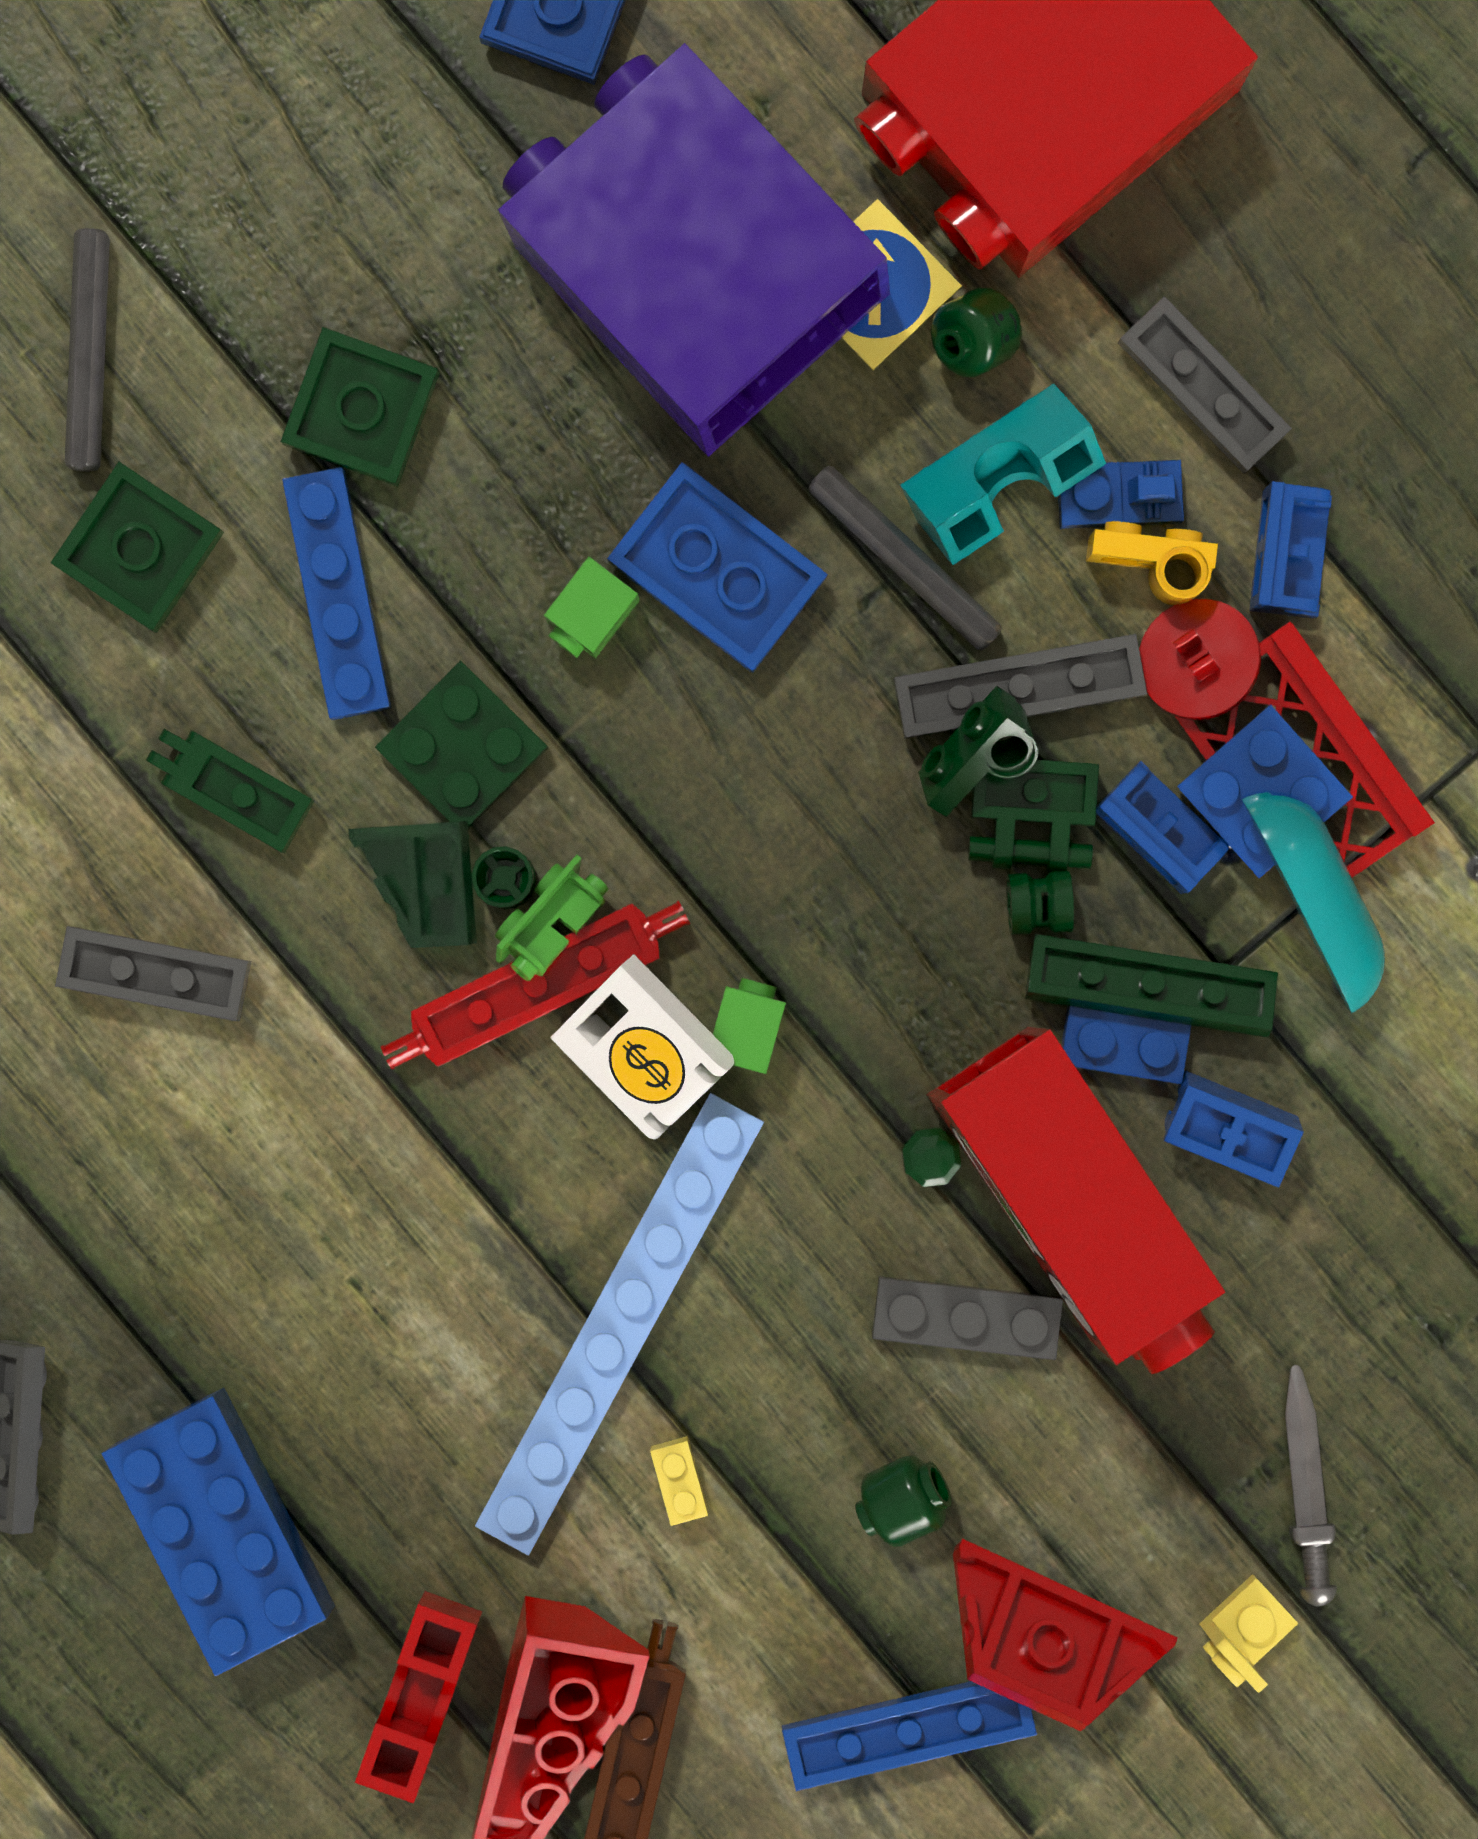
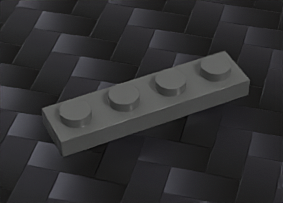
M1136 634L903 675L893 679L904 739L957 730L967 710L974 703L982 702L996 686L1014 696L1016 702L1025 709L1027 717L1147 695Z

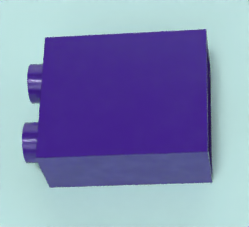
M684 43L659 66L648 55L644 54L629 60L614 72L602 86L594 102L596 110L602 117L570 146L566 148L556 137H548L523 153L509 169L503 180L502 188L511 198L498 209V212L518 252L709 457L838 342L843 335L889 296L890 285L887 257Z

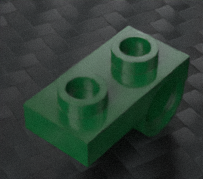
M996 686L982 702L974 703L967 710L959 728L943 745L934 747L928 753L921 770L918 772L927 806L947 817L987 772L999 778L1010 779L1027 773L1034 766L1038 757V747L1026 711L1016 702L1014 696ZM1012 736L1011 738H1009V739H1007V740L998 741L999 739H1001V738H1003V737Z

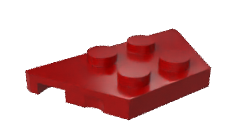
M963 1538L955 1546L953 1560L967 1680L1080 1732L1176 1645L1178 1637Z

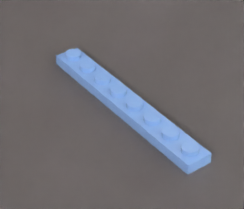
M710 1092L475 1527L529 1556L764 1121Z

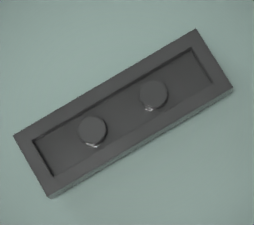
M1165 296L1119 339L1118 344L1243 474L1252 468L1292 429Z
M67 926L55 987L231 1021H240L252 961Z
M879 1276L872 1339L1056 1360L1063 1299L1057 1296Z
M0 1340V1531L12 1535L33 1533L34 1512L39 1501L36 1485L38 1451L43 1439V1431L40 1424L42 1389L47 1378V1369L44 1362L45 1347L15 1340Z

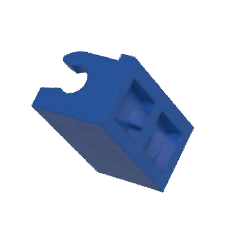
M1272 481L1263 490L1249 611L1315 619L1319 616V596L1328 516L1332 501L1331 490Z
M1142 761L1138 762L1096 806V814L1180 894L1189 893L1229 850V844L1222 837H1219L1163 784Z
M1185 1070L1182 1084L1178 1085L1179 1095L1172 1111L1168 1110L1164 1126L1166 1133L1163 1138L1164 1141L1279 1188L1304 1133L1299 1117Z

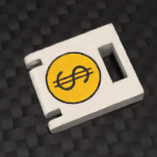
M634 954L550 1037L605 1095L651 1139L659 1138L670 1125L678 1120L734 1065L733 1055ZM611 994L629 1010L612 1028L597 1014L591 1016Z

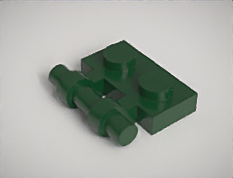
M1036 760L1034 766L1027 773L1010 779L999 778L987 772L973 787L971 818L995 820L994 837L970 836L968 861L992 862V868L1010 870L1012 864L1046 866L1047 872L1067 871V867L1091 869L1093 845L1069 843L1070 826H1095L1099 764ZM1015 821L1049 823V840L1014 839Z

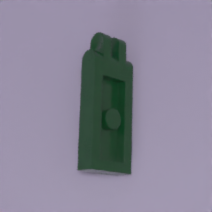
M163 729L158 739L179 752L174 761L153 750L149 753L146 761L166 772L161 784L285 854L315 800L192 730L186 740L172 732Z

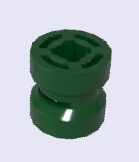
M507 846L493 847L482 853L472 870V885L478 897L488 905L500 909H514L525 904L533 895L537 884L536 870L530 859L518 850Z
M1070 871L1049 872L1045 878L1032 879L1026 873L1007 874V915L1011 935L1030 934L1036 927H1048L1054 933L1073 932L1074 898ZM1041 893H1043V896H1044V912H1042V894H1041Z

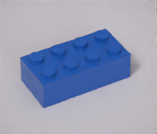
M225 1388L134 1433L101 1453L214 1676L243 1663L328 1618L335 1604Z

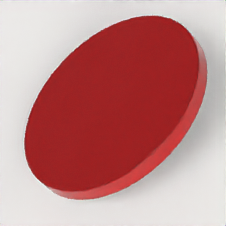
M1192 599L1189 602L1176 604L1166 609L1148 627L1139 647L1148 695L1166 712L1190 720L1218 717L1239 705L1253 688L1261 665L1260 644L1251 624L1232 606L1212 599Z

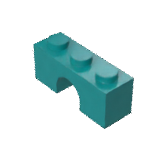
M1053 383L931 465L923 468L900 486L919 525L950 563L954 565L1004 532L992 505L993 499L1002 488L1019 480H1035L1045 485L1053 496L1057 497L1104 466L1106 461L1092 425Z

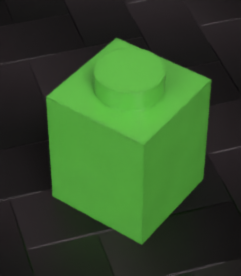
M588 557L544 614L546 621L554 627L548 637L576 658L585 650L596 659L639 603L638 593L591 557Z
M741 978L738 989L726 986L713 1035L733 1055L734 1066L763 1074L767 1073L786 1002L774 999L777 987Z

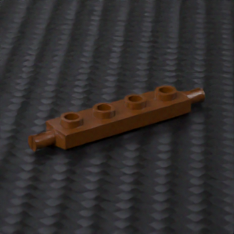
M652 1620L653 1625L647 1647L649 1650V1660L636 1707L624 1726L619 1724L606 1742L584 1839H648L686 1675V1669L670 1661L676 1631L679 1627L675 1623L668 1621L663 1644L660 1645L659 1641L664 1620Z

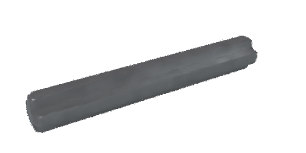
M94 228L76 230L73 246L65 464L69 469L81 472L96 471L101 465L110 238L105 231Z
M827 466L819 472L810 483V493L977 650L982 651L997 638L1002 630L1001 624L832 466Z

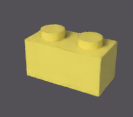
M688 1436L651 1446L650 1453L670 1525L673 1526L708 1516V1506Z

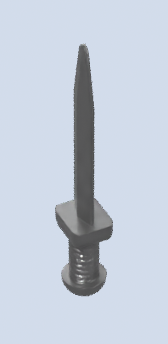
M1294 1365L1290 1369L1285 1411L1296 1526L1289 1527V1534L1292 1541L1302 1547L1306 1586L1299 1588L1301 1596L1311 1605L1323 1606L1333 1600L1337 1591V1586L1330 1585L1326 1544L1333 1542L1336 1530L1334 1524L1327 1523L1316 1412L1303 1371L1300 1366Z

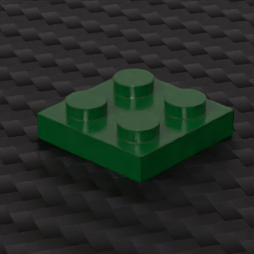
M322 327L280 442L286 447L398 487L440 372L438 368Z
M118 461L50 563L154 633H157L224 532Z
M461 660L375 746L462 834L549 748Z

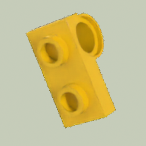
M1110 521L1105 523V530L1095 529L1089 536L1086 562L1149 569L1148 581L1152 593L1157 599L1168 605L1186 603L1198 596L1207 587L1211 573L1216 565L1218 544L1202 542L1203 533L1194 530L1167 529L1166 537L1141 535V525ZM1175 559L1183 560L1192 567L1195 575L1192 588L1179 590L1167 582L1164 569L1168 561Z

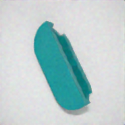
M1264 792L1243 798L1242 801L1346 1007L1352 1014L1365 1005L1378 989L1385 968V949L1380 933L1325 823L1310 805L1291 797L1271 795V793Z

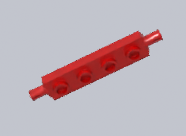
M679 900L648 917L632 903L583 927L577 935L572 932L564 936L569 940V944L542 976L535 974L530 981H526L511 968L513 963L511 962L411 1011L413 1031L386 1045H381L382 1053L384 1056H388L407 1046V1050L386 1060L392 1070L423 1053L437 1067L442 1066L597 990L633 954L645 966L660 959L659 942L657 939L685 925H690L686 914L663 924L664 920L684 911Z

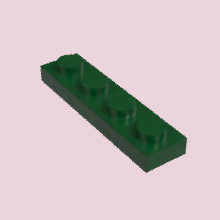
M1035 934L1031 946L1025 999L1268 1037L1273 1028L1278 972Z

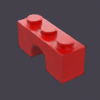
M424 1591L414 1613L397 1661L398 1665L375 1723L355 1783L414 1804L483 1611Z

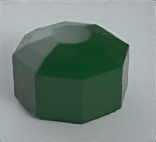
M940 1127L915 1130L901 1148L904 1172L923 1187L948 1184L962 1166L959 1142Z

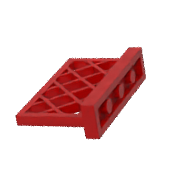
M1289 621L1259 643L1261 656L1267 653L1281 672L1277 699L1247 695L1243 701L1276 706L1275 710L1280 716L1283 707L1308 711L1317 723L1313 749L1311 750L1319 758L1344 761L1353 773L1349 791L1353 798L1344 805L1347 808L1341 842L1334 841L1344 862L1347 850L1364 853L1346 865L1353 878L1435 822L1293 623ZM1287 682L1303 704L1284 701ZM1239 705L1230 712L1227 735L1201 731L1193 720L1175 717L1207 760L1216 752L1207 739L1222 741L1226 744L1233 737ZM1323 733L1338 753L1320 751ZM1359 783L1373 803L1356 800ZM1354 807L1381 812L1394 833L1374 847L1348 843Z

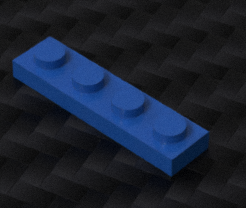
M343 467L284 478L282 481L329 719L337 720L392 709L345 470Z
M972 1681L782 1725V1733L796 1791L1037 1735L1030 1708Z

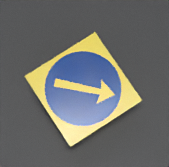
M878 199L853 222L887 257L890 295L842 336V339L873 371L962 288V285Z

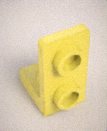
M1252 1574L1199 1625L1210 1638L1203 1648L1224 1675L1237 1688L1247 1680L1260 1693L1268 1684L1254 1665L1298 1625V1622Z

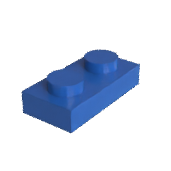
M1068 1006L1061 1046L1077 1068L1182 1084L1191 1025Z

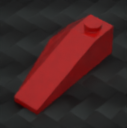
M525 1596L510 1652L471 1839H544L569 1804L570 1793L588 1768L593 1769L602 1757L603 1746L619 1724L624 1726L635 1710L649 1660V1650L586 1606Z

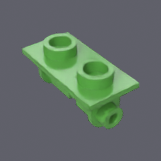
M578 855L565 868L558 863L555 864L535 888V893L540 896L525 914L520 909L512 912L495 934V938L500 941L496 950V962L501 965L511 954L515 958L511 968L526 981H530L535 974L542 976L569 944V940L553 928L558 921L577 935L599 908L606 903L603 896L609 890L607 885L594 874H589L585 880L579 876L582 858Z

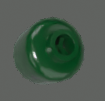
M975 288L942 305L933 317L930 330L932 345L938 359L948 370L962 377H977L1010 360L1020 347L1022 338L1021 321L1016 308L1005 295L992 288Z
M909 1455L867 1473L861 1483L862 1500L856 1502L855 1508L858 1519L869 1536L878 1534L890 1546L900 1547L940 1529L945 1522L946 1508L951 1507L952 1499L945 1478L938 1467L931 1461L924 1463L916 1456Z

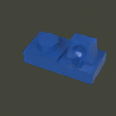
M1181 460L1106 463L1058 496L1060 529L1105 527V523L1110 521L1128 522L1138 525L1181 524L1184 521Z

